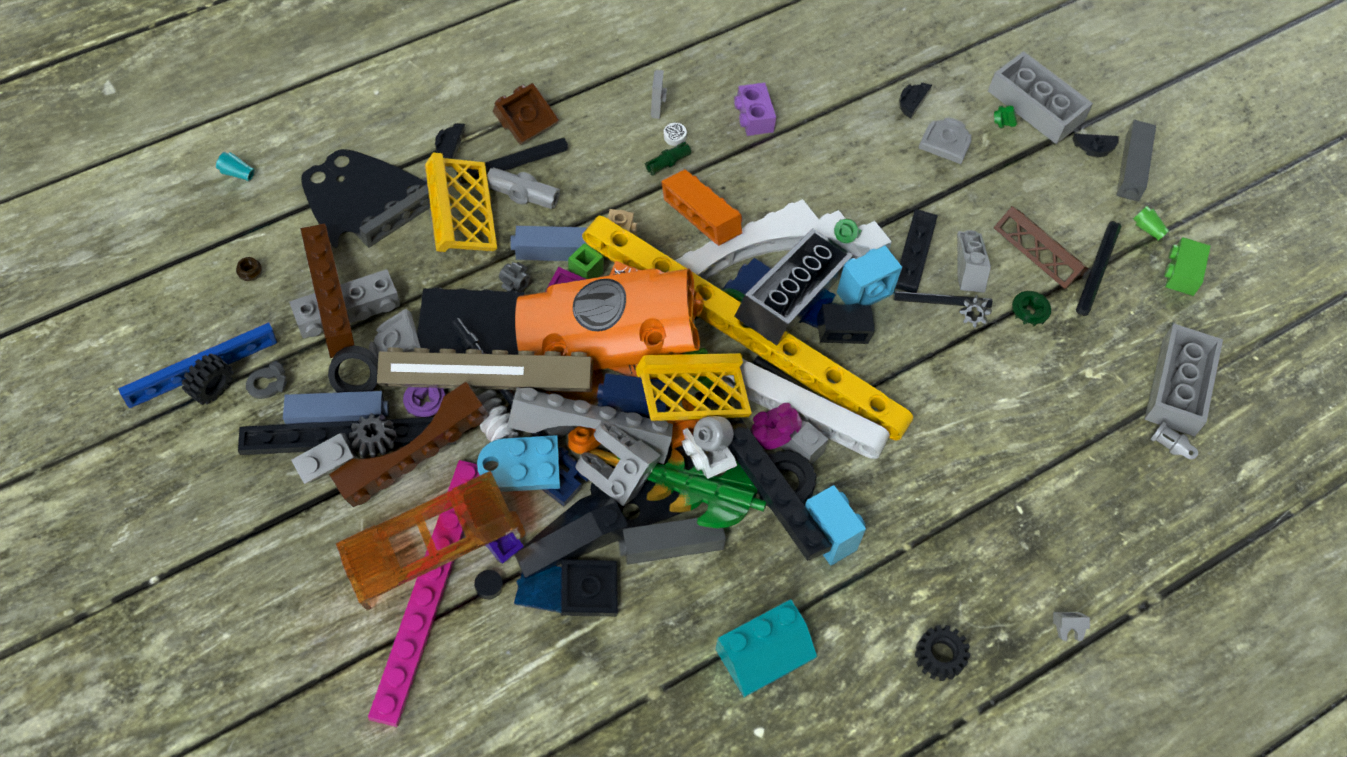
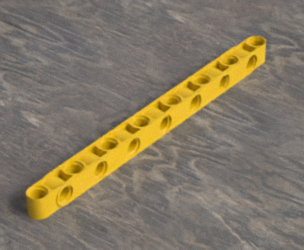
M597 216L582 234L586 244L614 263L618 261L639 270L658 269L664 273L687 269L604 216ZM692 272L694 291L706 299V301H702L704 306L698 317L829 401L882 426L889 432L890 439L897 441L903 437L914 419L909 410L788 333L778 345H775L752 328L743 327L741 324L744 323L734 317L741 302ZM784 351L791 353L792 356L785 354ZM827 379H831V380H833L835 383H831V382H829ZM871 407L877 408L879 412L874 411Z

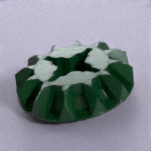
M1023 291L1013 299L1011 311L1015 313V319L1023 321V325L1029 323L1034 327L1037 324L1043 325L1049 319L1051 305L1042 294L1035 291ZM1028 304L1029 306H1031L1033 310H1035L1034 314H1032L1030 310L1026 309Z

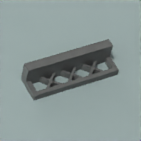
M428 184L425 186H411L406 190L407 197L405 199L388 202L384 207L385 212L377 217H366L359 228L361 234L355 233V235L370 248L430 209Z

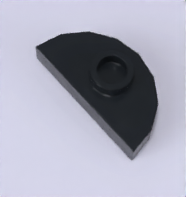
M921 82V85L909 84L902 90L899 106L904 115L910 119L913 117L931 91V84Z
M455 123L453 127L445 130L441 129L437 134L435 149L437 153H442L443 158L455 159L466 129L465 124Z
M1074 133L1072 140L1076 147L1079 146L1082 150L1086 151V155L1106 157L1117 147L1119 136Z

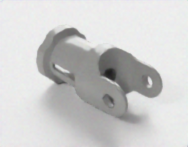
M1163 421L1150 439L1152 442L1157 441L1168 448L1169 453L1172 455H1183L1188 459H1195L1198 456V450L1189 444L1188 436L1178 434L1169 428L1165 421ZM1163 434L1167 435L1168 437H1170V438L1173 439L1174 441H1173V442L1170 441L1169 439H1167L1166 437H1164ZM1190 450L1193 451L1192 455H1189Z

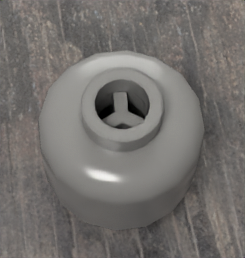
M704 417L694 427V441L697 446L707 452L724 450L732 442L733 428L724 417Z

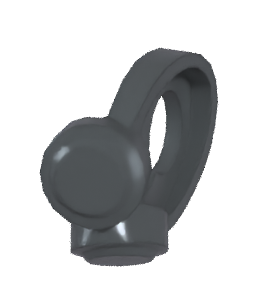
M274 361L269 364V368L256 370L248 377L246 390L252 397L265 399L274 396L278 392L282 393L285 390L287 376L279 362ZM259 378L277 379V381L269 383L265 389L259 390L254 387L255 381Z

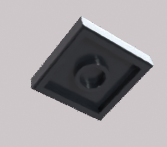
M562 559L561 616L617 617V561Z

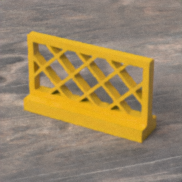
M432 153L425 164L436 252H446L448 248L495 251L497 243L485 162L443 158L442 153ZM445 166L452 167L459 174L453 179L446 172ZM468 169H477L479 171V179L477 181L466 172ZM461 176L471 184L467 190L457 182ZM451 185L462 194L457 200L449 194L448 188ZM473 188L482 194L480 202L469 193ZM464 197L475 206L470 212L459 203ZM454 207L465 216L460 222L452 216L451 210ZM477 209L485 215L486 221L483 224L472 215ZM467 219L478 228L473 234L462 225ZM458 229L468 239L466 241H455L454 232ZM482 231L488 237L489 243H482L475 235Z
M741 353L644 355L635 369L637 378L641 377L651 421L690 420L711 416H721L724 418L749 417L752 412L740 366L743 363ZM733 375L736 386L732 388L721 378ZM699 376H706L713 381L712 387L708 389L697 380ZM657 377L665 383L661 391L651 384L650 378ZM675 377H682L690 384L684 390L672 380ZM692 385L705 394L701 401L688 393ZM716 385L729 394L725 400L712 392ZM668 386L681 395L676 403L663 393ZM731 396L741 403L742 409H735L727 403ZM709 397L720 406L718 410H710L703 404L705 399ZM658 398L671 407L669 412H657L655 402ZM684 398L696 408L693 411H686L678 404Z

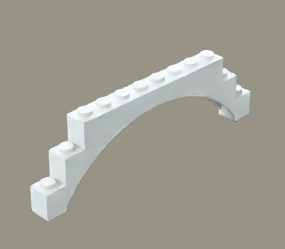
M802 199L796 203H789L783 209L775 213L771 212L756 222L748 223L742 228V234L719 246L710 241L702 248L689 251L675 261L707 281L723 269L748 258L766 253L791 250L812 228L853 254L852 257L854 258L862 257L874 248L878 249L886 246L889 249L892 241L879 225L873 221L858 227L862 230L858 239L856 238L851 243H842L834 234L836 223L840 219H845L841 212L838 210L831 214L827 213L818 219Z

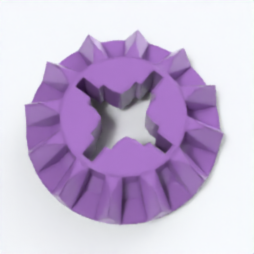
M408 387L403 396V403L408 414L411 413L416 418L430 417L439 410L445 392L443 388ZM429 394V401L431 402H426L421 407L419 399H424Z

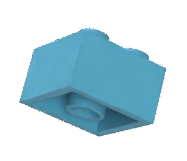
M886 246L871 249L864 256L857 259L852 258L844 264L837 294L846 305H872L893 295L902 266Z
M833 485L808 499L805 508L833 545L830 552L823 554L830 566L857 551L866 530L865 522L858 513L855 514L851 509L846 495L843 492H839Z

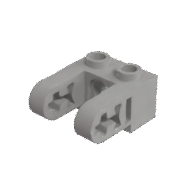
M601 421L594 432V437L599 443L620 458L618 464L613 469L596 455L584 452L576 463V469L603 492L624 506L637 497L661 455L643 441H636L613 423Z

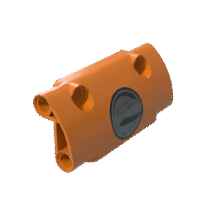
M646 269L549 286L546 292L519 296L515 312L518 351H533L534 355L545 356L547 351L560 352L561 356H571L572 352L587 353V357L593 359V370L638 364L644 355H672L673 353L697 351L700 347V339L697 328L692 321L694 278L690 269H683L664 273L658 269Z

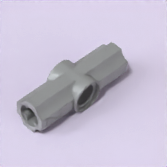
M491 168L487 174L489 189L509 195L511 200L518 204L531 202L553 209L558 203L560 189L537 182L531 174L520 172L518 175L497 168Z

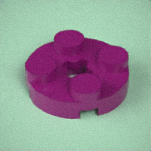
M783 403L767 412L757 413L753 417L754 424L750 431L764 449H775L788 443L791 440L790 435L794 430L797 433L800 431L802 420L790 403Z

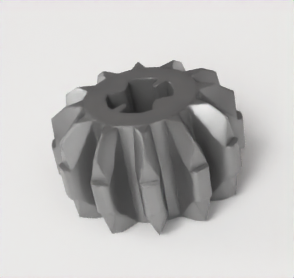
M370 413L368 419L360 416V424L352 423L351 428L353 432L349 433V439L352 442L351 446L355 452L360 453L363 459L369 454L371 458L377 457L379 453L384 456L387 454L386 449H393V440H396L397 435L393 430V423L390 420L386 421L385 416L382 414L375 418L374 414Z

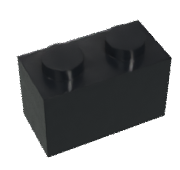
M822 304L817 315L820 343L868 344L875 332L871 305Z

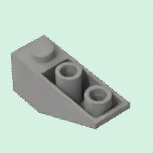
M973 230L958 231L957 271L960 290L985 293L991 265L982 234Z

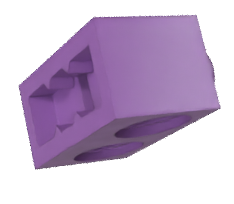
M758 83L739 86L738 95L734 97V104L736 110L740 111V125L745 127L747 136L774 132L776 115L766 84Z

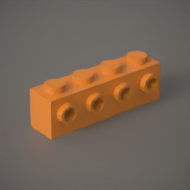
M684 169L661 181L664 200L716 245L719 246L742 234V216L737 209H733L723 198L717 196L710 187H706L696 176H693Z

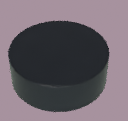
M494 570L480 572L474 581L475 591L479 597L486 600L499 596L503 589L500 574Z

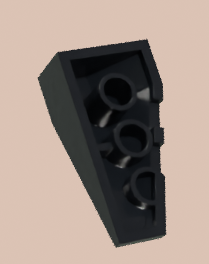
M599 491L579 499L516 552L515 557L524 578L527 579L561 565L562 559H575L622 539L623 529H626L628 525L617 502L605 492Z

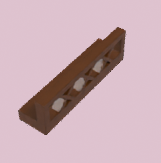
M1011 206L993 227L1064 289H1067L1079 275L1083 276L1089 269L1016 207ZM1010 217L1017 222V233H1007L1002 229ZM1021 227H1023L1027 232H1021ZM1022 235H1032L1035 237V248H1024L1022 246ZM1012 236H1017L1018 242ZM1039 242L1042 243L1045 247H1039ZM1050 250L1053 253V263L1043 264L1040 261V251ZM1035 251L1036 257L1030 252ZM1057 257L1060 258L1063 262L1057 263ZM1068 265L1074 272L1066 281H1063L1058 276V266ZM1054 266V272L1048 267Z

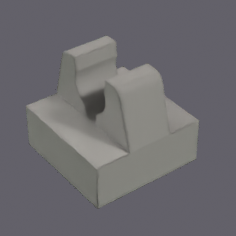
M1053 612V623L1056 625L1060 639L1067 641V634L1071 629L1075 632L1074 639L1077 641L1084 639L1086 629H1090V617L1081 612Z

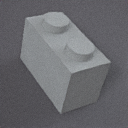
M340 433L293 458L291 461L303 483L307 484L341 467L351 459H356L358 455L353 450L346 433Z

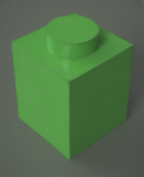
M584 243L568 258L569 271L585 279L598 278L604 273L603 256Z

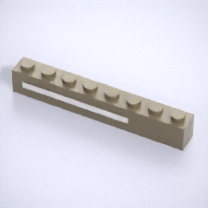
M390 347L387 348V352H379L377 383L383 387L456 389L464 382H467L471 389L516 390L517 387L532 388L536 391L592 392L593 359L587 357V353L572 352L571 356H561L560 352L547 351L545 356L534 355L533 351H518V355H508V351L493 350L492 354H482L481 350L468 349L466 354L456 353L454 349H440V353H429L430 350L425 348H414L413 352H403L404 349Z

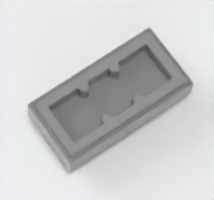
M664 70L654 71L651 116L656 119H660L661 104L666 102L667 88H663Z

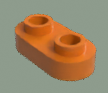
M582 426L573 429L568 435V447L570 450L582 454L590 452L601 445L594 437L596 429Z

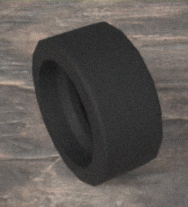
M355 345L344 347L335 354L329 365L328 378L330 385L337 393L373 391L378 384V359L373 352L365 347ZM355 358L365 362L370 369V377L367 382L356 386L343 381L339 375V366L343 361Z

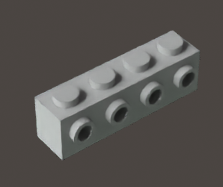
M387 269L340 285L350 323L365 320L381 312H389L400 306L397 291ZM315 293L289 301L303 339L315 337L324 332Z

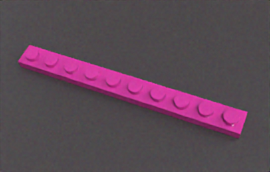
M462 460L458 461L368 715L370 721L398 727L467 526L462 515L473 507L482 482L477 464Z

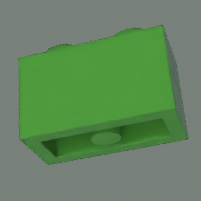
M1184 237L1181 238L1177 245H1173L1168 256L1171 259V263L1167 265L1164 277H1167L1165 287L1194 296L1204 280L1210 245Z

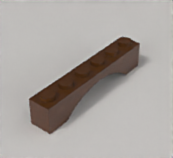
M320 224L300 228L329 356L333 358L344 347L355 344L326 225Z
M464 382L443 397L439 410L431 423L408 445L381 457L351 459L329 475L343 498L353 508L357 505H362L369 501L371 496L379 490L391 486L394 480L402 474L413 471L421 461L435 456L440 448L448 443L457 441L462 436V433L471 427L480 425L489 414L467 382Z

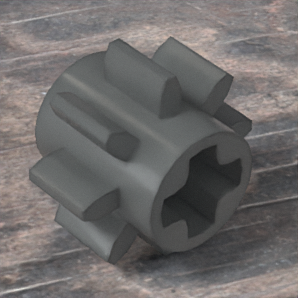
M520 262L504 265L499 273V279L503 282L501 288L506 291H523L530 281V276L526 273L528 267Z
M978 295L971 302L965 299L964 305L967 308H961L959 313L965 314L963 323L969 321L973 323L974 328H976L980 321L986 324L988 320L984 315H990L992 309H986L988 300H978ZM973 307H977V311L980 312L978 316L975 315L974 311H971Z

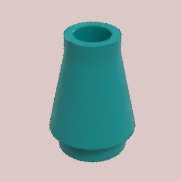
M232 152L221 153L216 162V169L220 170L221 174L244 179L248 182L255 173L254 168L247 165Z

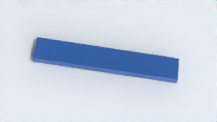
M268 322L120 387L118 390L128 408H132L182 386V380L186 379L184 377L185 373L191 371L188 368L191 365L194 367L196 365L195 361L197 359L202 360L204 355L215 354L229 365L276 344L277 339Z

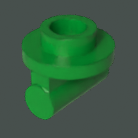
M1002 105L998 107L997 111H994V123L998 124L1000 129L1004 128V125L1010 127L1017 125L1013 106L1004 108Z
M840 219L834 227L835 237L842 243H851L856 238L858 239L862 233V230L851 219Z

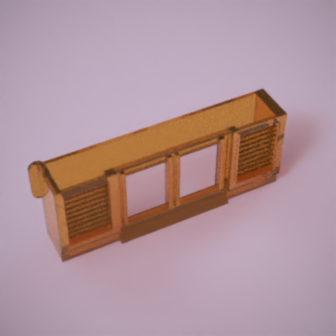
M491 471L452 488L453 490L379 525L371 526L336 543L342 564L358 602L366 611L372 609L369 600L513 532L516 539H521L525 536L526 532L518 514L515 511L509 510ZM453 508L466 538L437 550L425 521ZM417 525L429 555L401 568L389 538Z

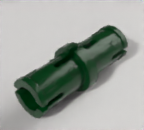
M683 141L669 150H663L659 156L645 163L648 173L653 176L667 167H673L680 159L691 154L690 146Z

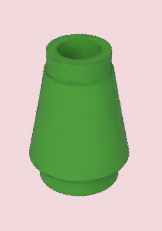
M1146 206L1133 218L1136 226L1158 241L1169 232L1154 208L1151 210Z

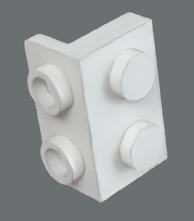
M689 429L683 430L685 440L682 441L683 448L687 455L692 454L691 457L697 471L702 470L707 479L737 466L735 458L728 448L718 451H704L696 445Z

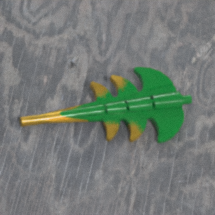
M595 448L588 452L615 467L620 460L614 453ZM673 449L669 461L665 465L657 463L647 479L656 483L653 489L647 493L648 501L664 499L671 495L673 491L679 492L677 500L670 504L671 512L691 511L702 502L708 505L707 511L697 520V524L704 527L728 528L741 522L750 513L752 508L764 512L767 505L766 501L755 498L757 489L737 461V466L727 470L722 476H713L707 479L703 471H697L695 466L691 470H685L684 458L677 450Z

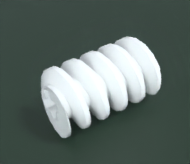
M488 390L478 395L477 398L489 414L479 425L486 438L491 442L504 438H518L519 433L515 432L517 429L507 427L510 413L506 414L507 407L501 406L502 400L500 398H495L496 392Z

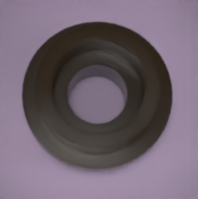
M245 257L238 262L236 273L240 279L252 281L261 275L262 266L258 260L252 257Z

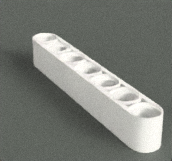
M742 359L743 363L740 366L749 400L770 410L777 408L783 403H790L792 408L798 412L802 421L809 422L825 437L870 459H877L880 456L889 438V432L885 428ZM733 375L721 378L732 388L736 386Z

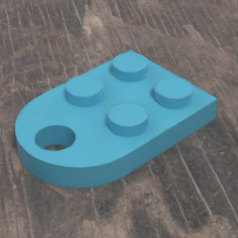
M557 435L504 438L490 442L482 449L478 456L477 468L480 479L487 487L499 492L560 489ZM489 461H495L499 464L493 471L484 469V465Z

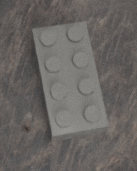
M1024 51L994 73L988 90L1006 106H1013L1015 113L1055 144L1059 143L1085 122L1093 105L1092 102Z
M1173 323L1162 340L1144 420L1158 425L1165 421L1167 426L1173 430L1196 436L1207 422L1223 339Z

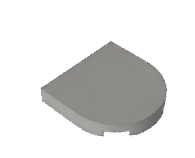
M944 118V120L932 121L928 125L918 148L962 164L971 143V134L965 128V124L959 120Z
M404 309L381 324L376 330L378 333L374 341L370 342L369 350L373 352L377 359L379 352H387V348L390 347L404 349L403 352H413L414 348H421L411 312Z

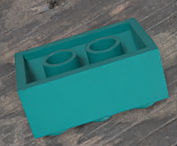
M791 599L722 635L717 639L715 648L744 698L817 658L807 624Z

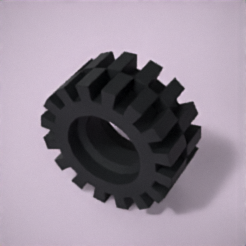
M215 354L204 355L202 360L197 359L195 361L196 365L194 367L191 365L188 368L191 371L185 373L184 377L186 379L182 380L184 392L202 405L205 403L210 404L211 400H217V396L224 394L222 391L224 388L228 389L230 386L228 382H232L233 379L231 377L234 375L233 368Z
M936 625L934 629L932 627L929 628L922 635L916 646L915 658H918L916 663L918 667H924L922 672L925 675L927 672L931 673L930 678L933 680L936 677H939V681H945L946 678L948 680L954 679L956 675L958 676L962 672L970 658V653L967 652L970 649L969 643L964 644L966 637L964 635L959 637L957 635L959 630L956 628L953 632L949 631L950 626L945 625L943 629H941V625ZM939 643L947 645L952 651V660L946 663L938 661L932 654V647Z

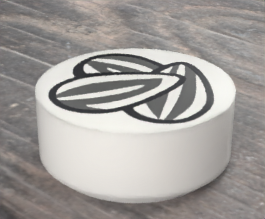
M671 123L665 127L664 140L666 143L677 146L681 142L686 141L687 130L682 124Z

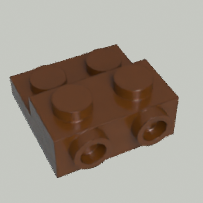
M533 83L528 86H519L513 91L514 94L509 97L504 95L494 103L495 106L492 112L504 129L510 130L520 146L559 122V119Z

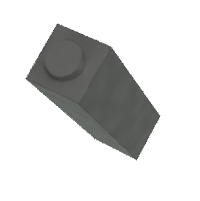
M1133 120L1126 134L1116 196L1140 201L1147 188L1156 125Z
M698 518L623 529V537L618 540L620 556H625L626 563L629 565L724 550L726 538L723 528L704 527L697 524Z

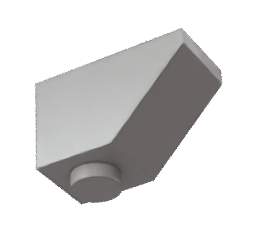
M802 421L800 431L797 433L794 430L790 435L791 440L780 447L785 451L801 454L812 465L824 454L828 439L809 422Z

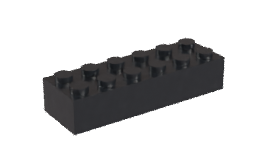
M812 228L745 294L734 317L758 332L768 341L778 345L841 277L844 264L852 258L853 254Z

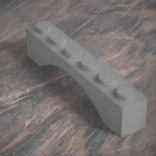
M517 387L507 427L536 433L557 426H582L597 429L601 421H608L636 441H643L659 453L661 457L657 463L664 464L672 439L673 424L666 421H651L650 418L642 417L637 413L620 412L608 406L599 407L583 400L574 401L566 399L558 394L549 395L537 392L532 388Z

